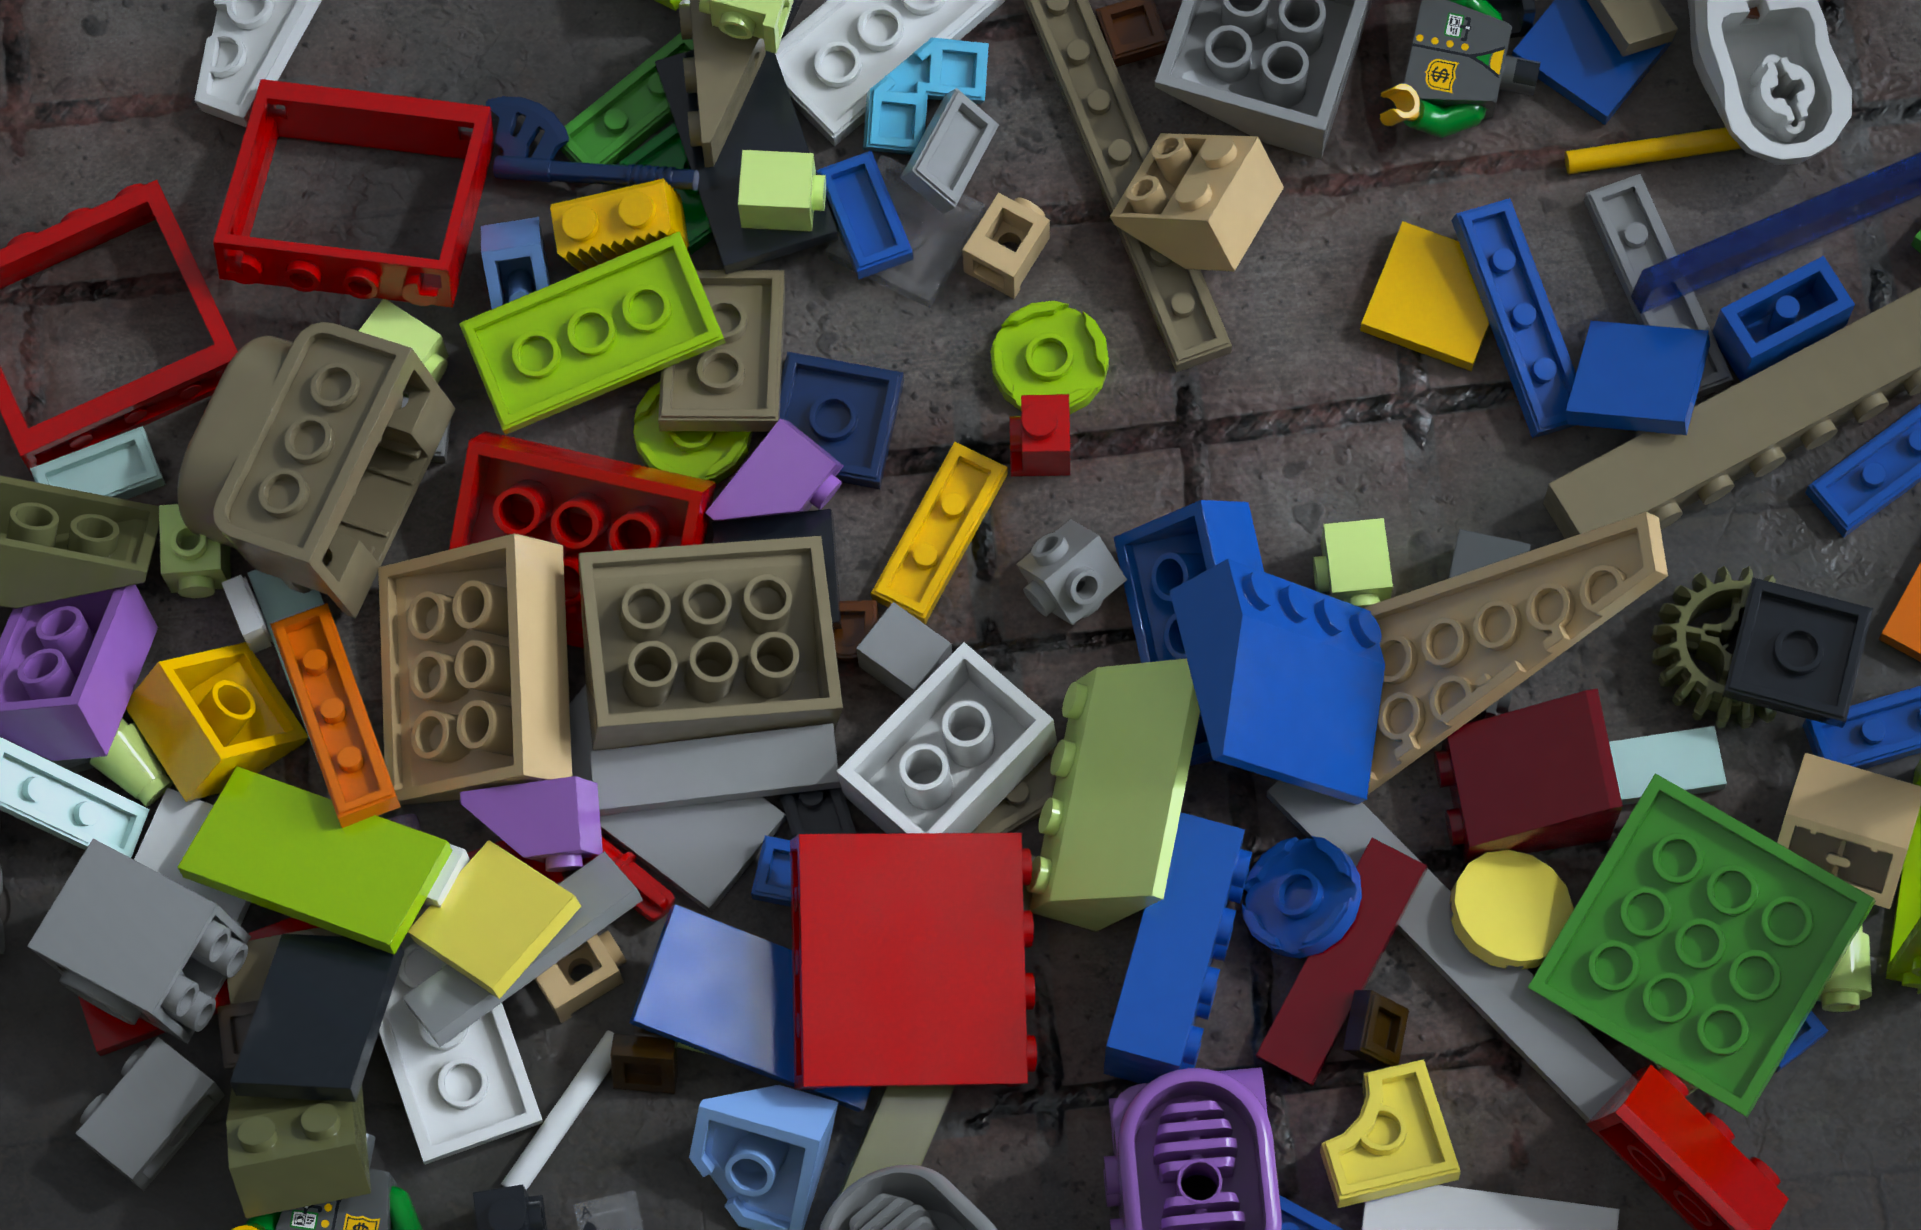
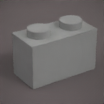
M159 1037L155 1039L149 1048L143 1045L128 1058L121 1071L124 1077L108 1096L102 1093L87 1106L80 1118V1123L83 1125L75 1133L90 1149L143 1192L225 1096L212 1079Z

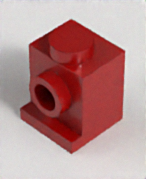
M1069 394L1021 395V416H1009L1011 477L1070 475Z

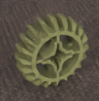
M1724 565L1717 569L1714 584L1705 574L1700 572L1693 578V590L1679 585L1672 595L1675 604L1664 603L1659 611L1658 617L1664 624L1654 626L1651 639L1661 645L1653 650L1651 655L1652 663L1667 667L1660 673L1658 678L1660 686L1670 687L1678 684L1679 687L1672 701L1675 706H1680L1689 699L1693 700L1696 703L1692 713L1695 721L1701 720L1707 709L1717 712L1715 724L1718 729L1726 726L1730 714H1736L1738 724L1743 730L1751 727L1754 711L1766 723L1773 721L1777 714L1776 710L1722 697L1732 654L1727 652L1729 644L1726 645V643L1730 640L1735 626L1739 630L1749 586L1753 578L1750 566L1742 569L1738 581L1732 580L1729 570ZM1773 574L1764 578L1765 581L1776 582ZM1720 608H1731L1728 619L1723 623H1704L1702 628L1689 626L1696 618L1706 612ZM1689 652L1694 653V659L1707 662L1713 667L1717 683L1706 677L1696 667Z

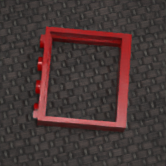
M260 79L213 240L219 279L232 280L241 284L256 283L289 287L302 292L321 291L351 295L360 299L378 298L410 302L418 306L435 305L453 308L494 148L491 106ZM276 105H283L286 110L276 109ZM461 127L473 128V131H462ZM278 137L465 159L440 259L250 237Z
M154 180L146 185L139 183L127 186L118 192L114 199L92 209L87 207L76 209L65 215L60 223L38 233L26 232L11 239L5 248L0 249V289L133 229L157 220L214 342L212 346L30 428L0 365V412L20 457L31 475L30 468L138 427L148 425L212 396L226 367L238 352L158 180Z

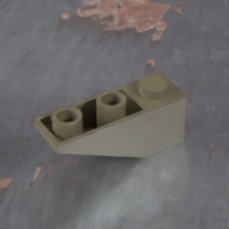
M690 0V4L679 5L682 40L693 39L694 57L683 58L686 93H698L699 111L688 112L691 147L702 146L705 167H714L766 55L765 44L762 38L752 36L750 39H737L723 33L719 27L712 26L711 14L699 11L700 0Z

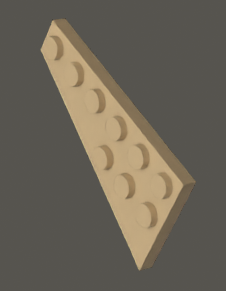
M1644 512L1363 607L1371 611V614L1380 626L1382 634L1380 647L1385 661L1368 795L1668 577L1659 517Z

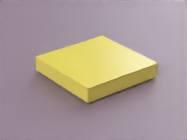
M488 840L459 872L441 907L430 905L410 927L408 933L416 944L500 999L581 908V905L575 895Z

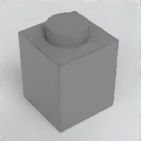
M893 602L856 648L858 664L861 669L904 700H907L952 654V643Z

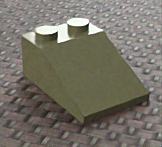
M0 475V606L16 609L144 583L159 531V506Z
M362 1084L356 1102L236 1096L232 1088L226 1120L228 1162L246 1218L371 1193Z

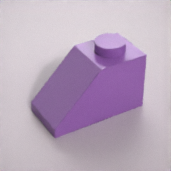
M779 419L705 513L715 521H726L805 512L812 505L821 510L840 488L842 481L836 475L844 465L792 423Z
M572 776L460 792L461 805L523 858L545 863L546 871L579 870L583 867L582 859L597 857L603 853L598 784Z

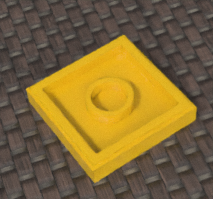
M1402 221L1361 322L1360 331L1472 371L1490 324L1460 243L1457 240Z

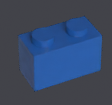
M1822 256L1721 308L1712 333L1722 354L1739 381L1742 382L1846 327L1855 303L1826 258Z

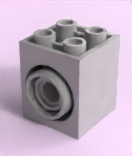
M93 838L27 947L62 975L59 982L77 996L128 1024L135 1025L140 1018L188 1044L194 1032L201 1031L212 1018L216 1008L215 997L227 977L235 976L243 966L248 954V946L246 944L251 936L218 904Z

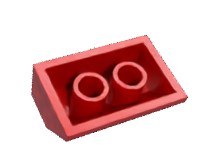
M1648 1065L1637 1070L1586 1124L1694 1230H1770L1789 1200L1777 1188L1781 1183L1777 1174L1757 1157H1751L1749 1160L1731 1143L1735 1139L1731 1129L1714 1114L1706 1112L1703 1115L1686 1099L1689 1090L1685 1084L1665 1068L1656 1070L1652 1065Z

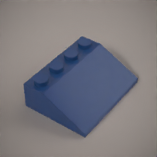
M1230 559L1224 560L1171 589L1169 592L1212 759L1350 803L1359 804L1367 800L1385 672V661L1380 647L1382 639L1381 629L1371 611Z

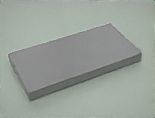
M585 685L569 704L572 776L592 781L590 752L599 750H593ZM763 797L600 816L601 831L628 852L635 854L637 859L710 914L759 855L764 836L773 837L787 820L785 813Z

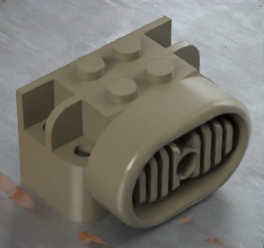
M320 322L308 326L300 332L294 342L274 336L257 337L246 343L229 362L187 446L178 479L177 496L181 518L186 527L195 535L200 536L199 534L206 536L207 539L237 549L253 568L281 578L292 590L305 594L313 589L328 594L345 615L356 618L378 573V567L382 565L456 408L411 347L328 322ZM404 393L409 396L406 406L401 409Z

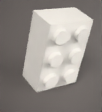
M963 642L837 770L842 792L849 801L887 834L971 833L1057 745L1054 719Z

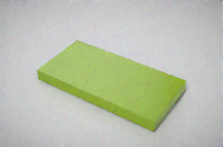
M676 232L459 323L505 435L726 343L680 232Z
M236 766L177 868L183 878L395 955L453 850L447 840L376 815L342 828L331 799Z

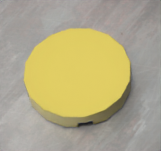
M1513 850L1487 852L1468 863L1453 886L1450 895L1453 912L1451 921L1455 934L1470 953L1491 966L1504 969L1508 965L1515 967L1523 966L1522 969L1536 968L1541 965L1574 910L1568 888L1553 868L1533 855Z

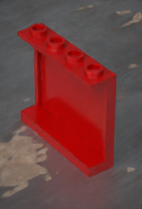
M1022 833L798 834L791 839L795 1090H820L831 1087L1007 1085V1087H1017L1028 1084V1072H1035L1037 1045L1035 1036L1027 1035L1026 1010H1033L1035 1005V979L1032 972L1025 973L1024 948L1032 947L1034 922L1031 910H1023V886H1029L1031 883L1032 856L1029 848H1022Z

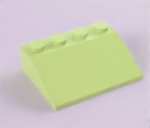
M1187 658L1097 667L1069 686L1062 707L1063 716L1068 718L1064 740L1062 739L1058 742L1051 760L1050 771L1052 775L1056 776L1053 796L1045 802L1039 818V832L1045 835L1041 854L1032 862V879L1030 885L1027 886V891L1032 893L1029 908L1032 913L1093 931H1099L1164 899L1200 715V708Z

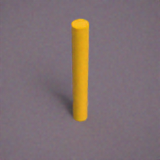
M1726 127L1569 150L1565 151L1564 157L1567 173L1575 174L1742 148L1732 138Z

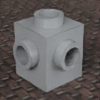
M1072 519L1054 533L1040 538L1033 545L1031 552L1016 564L1029 583L1023 588V591L1031 604L1042 615L1048 616L1052 612L1071 625L1097 611L1103 599L1127 580L1101 537Z

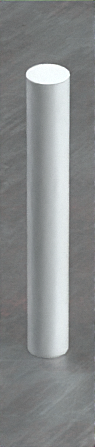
M609 1030L606 1031L502 1181L501 1185L503 1187L523 1184L527 1191L611 1069L610 1053L615 1033Z

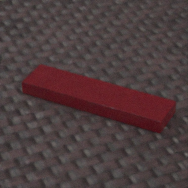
M1371 838L1356 866L1361 879L1362 899L1355 921L1337 943L1322 953L1308 956L1256 1054L1258 1059L1311 1087L1349 1018L1354 990H1364L1427 871V865L1374 838Z

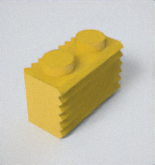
M664 178L551 204L550 207L557 254L580 273L676 232H680L686 248L689 246L682 199L680 194H677V191H674V188H671L667 181L665 182Z

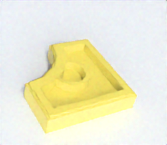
M1424 1059L1364 1073L1362 1081L1364 1104L1359 1117L1343 1134L1321 1143L1320 1153L1337 1208L1459 1180L1461 1171Z

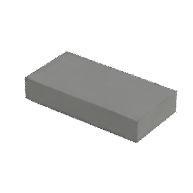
M955 88L942 99L900 178L942 214L949 212L956 207L999 124L959 89Z

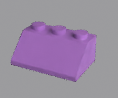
M135 584L16 609L13 608L0 637V737L50 761L88 759L108 755L158 630V626Z

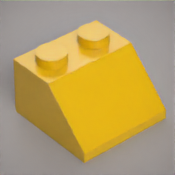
M246 642L159 661L133 692L126 707L127 712L185 802L221 793L236 766L258 773L303 745L309 738Z

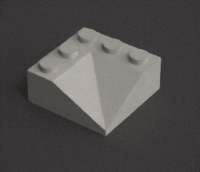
M1182 0L1155 80V87L1250 136H1258L1260 141L1266 144L1322 159L1371 9L1372 0Z

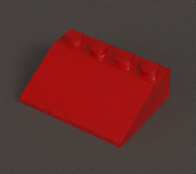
M485 431L468 442L449 550L514 533L563 545L567 645L584 648L578 563L579 553L704 544L710 518L705 512L712 505L716 482Z

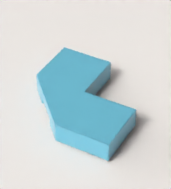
M932 37L867 92L863 150L913 155L925 133L927 99L942 100L947 93L955 88L959 89L975 104H982L985 101L989 43Z

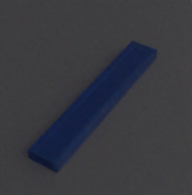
M1921 152L1643 269L1631 295L1639 313L1642 314L1921 195Z

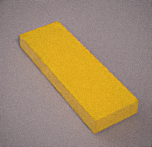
M954 442L871 592L872 600H877L878 603L888 608L894 602L926 624L1006 479L1008 467Z

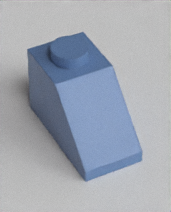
M539 217L481 226V255L492 309L551 285Z

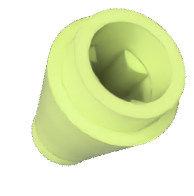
M123 718L108 755L105 757H93L89 762L90 765L134 798L139 799L145 807L156 802L164 795L166 789L173 785V782L166 775V771L136 724H128Z

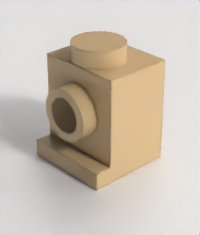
M998 192L962 249L964 272L1015 299L1020 291L1021 283L1050 239V220L1031 201L1020 197L1012 200ZM1005 242H1014L1018 244L1019 247L1017 251L1014 252L1006 248L1002 244Z
M607 930L599 936L597 934L536 977L535 981L559 1021L563 1023L572 1017L571 1014L624 983L618 967L627 961L616 941ZM579 964H587L593 968L591 974L579 981L571 978L573 968Z

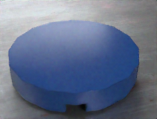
M1311 836L1313 839L1299 840L1297 837L1282 840L1263 853L1248 873L1244 887L1248 891L1245 898L1246 906L1242 904L1243 919L1252 936L1278 955L1300 959L1322 953L1341 940L1356 919L1362 899L1360 874L1351 858L1325 838Z

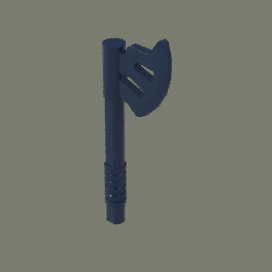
M502 96L486 101V106H491V112L499 118L495 143L504 151L503 156H497L494 160L493 173L496 179L550 183L557 181L628 187L664 178L665 182L667 181L668 185H671V188H674V190L696 191L698 189L700 178L698 170L676 169V167L668 168L667 166L555 161L553 158L557 151L569 142V135L566 128L553 112L540 103L523 97ZM521 115L526 117L518 135L513 137L518 117ZM540 130H544L545 132L532 157L528 158L529 146Z

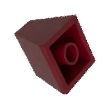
M1598 688L1581 691L1465 724L1443 740L1441 751H1434V765L1439 787H1450L1454 809L1445 811L1451 846L1461 845L1465 863H1470L1487 852L1513 850L1521 853H1533L1607 841L1611 838L1623 805Z

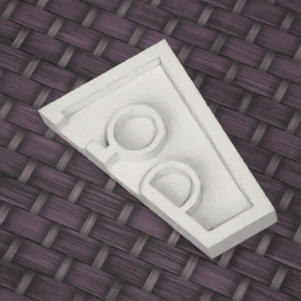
M214 0L217 13L212 36L206 39L194 100L201 111L247 127L260 79L278 81L322 0Z

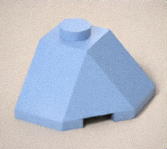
M782 1085L738 1092L701 1101L689 1158L703 1177L707 1175L712 1177L728 1199L724 1207L738 1226L751 1230H804L828 1153L838 1102Z

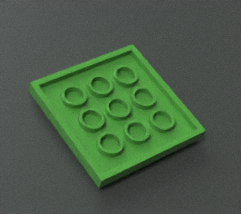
M1655 773L1528 988L1748 1118L1876 900Z

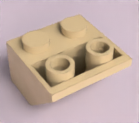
M1160 133L1111 213L1110 218L1114 225L1185 269L1235 271L1284 186L1258 136Z
M1805 753L1777 843L1875 898L1876 902L1874 905L1890 909L1920 810L1921 786Z

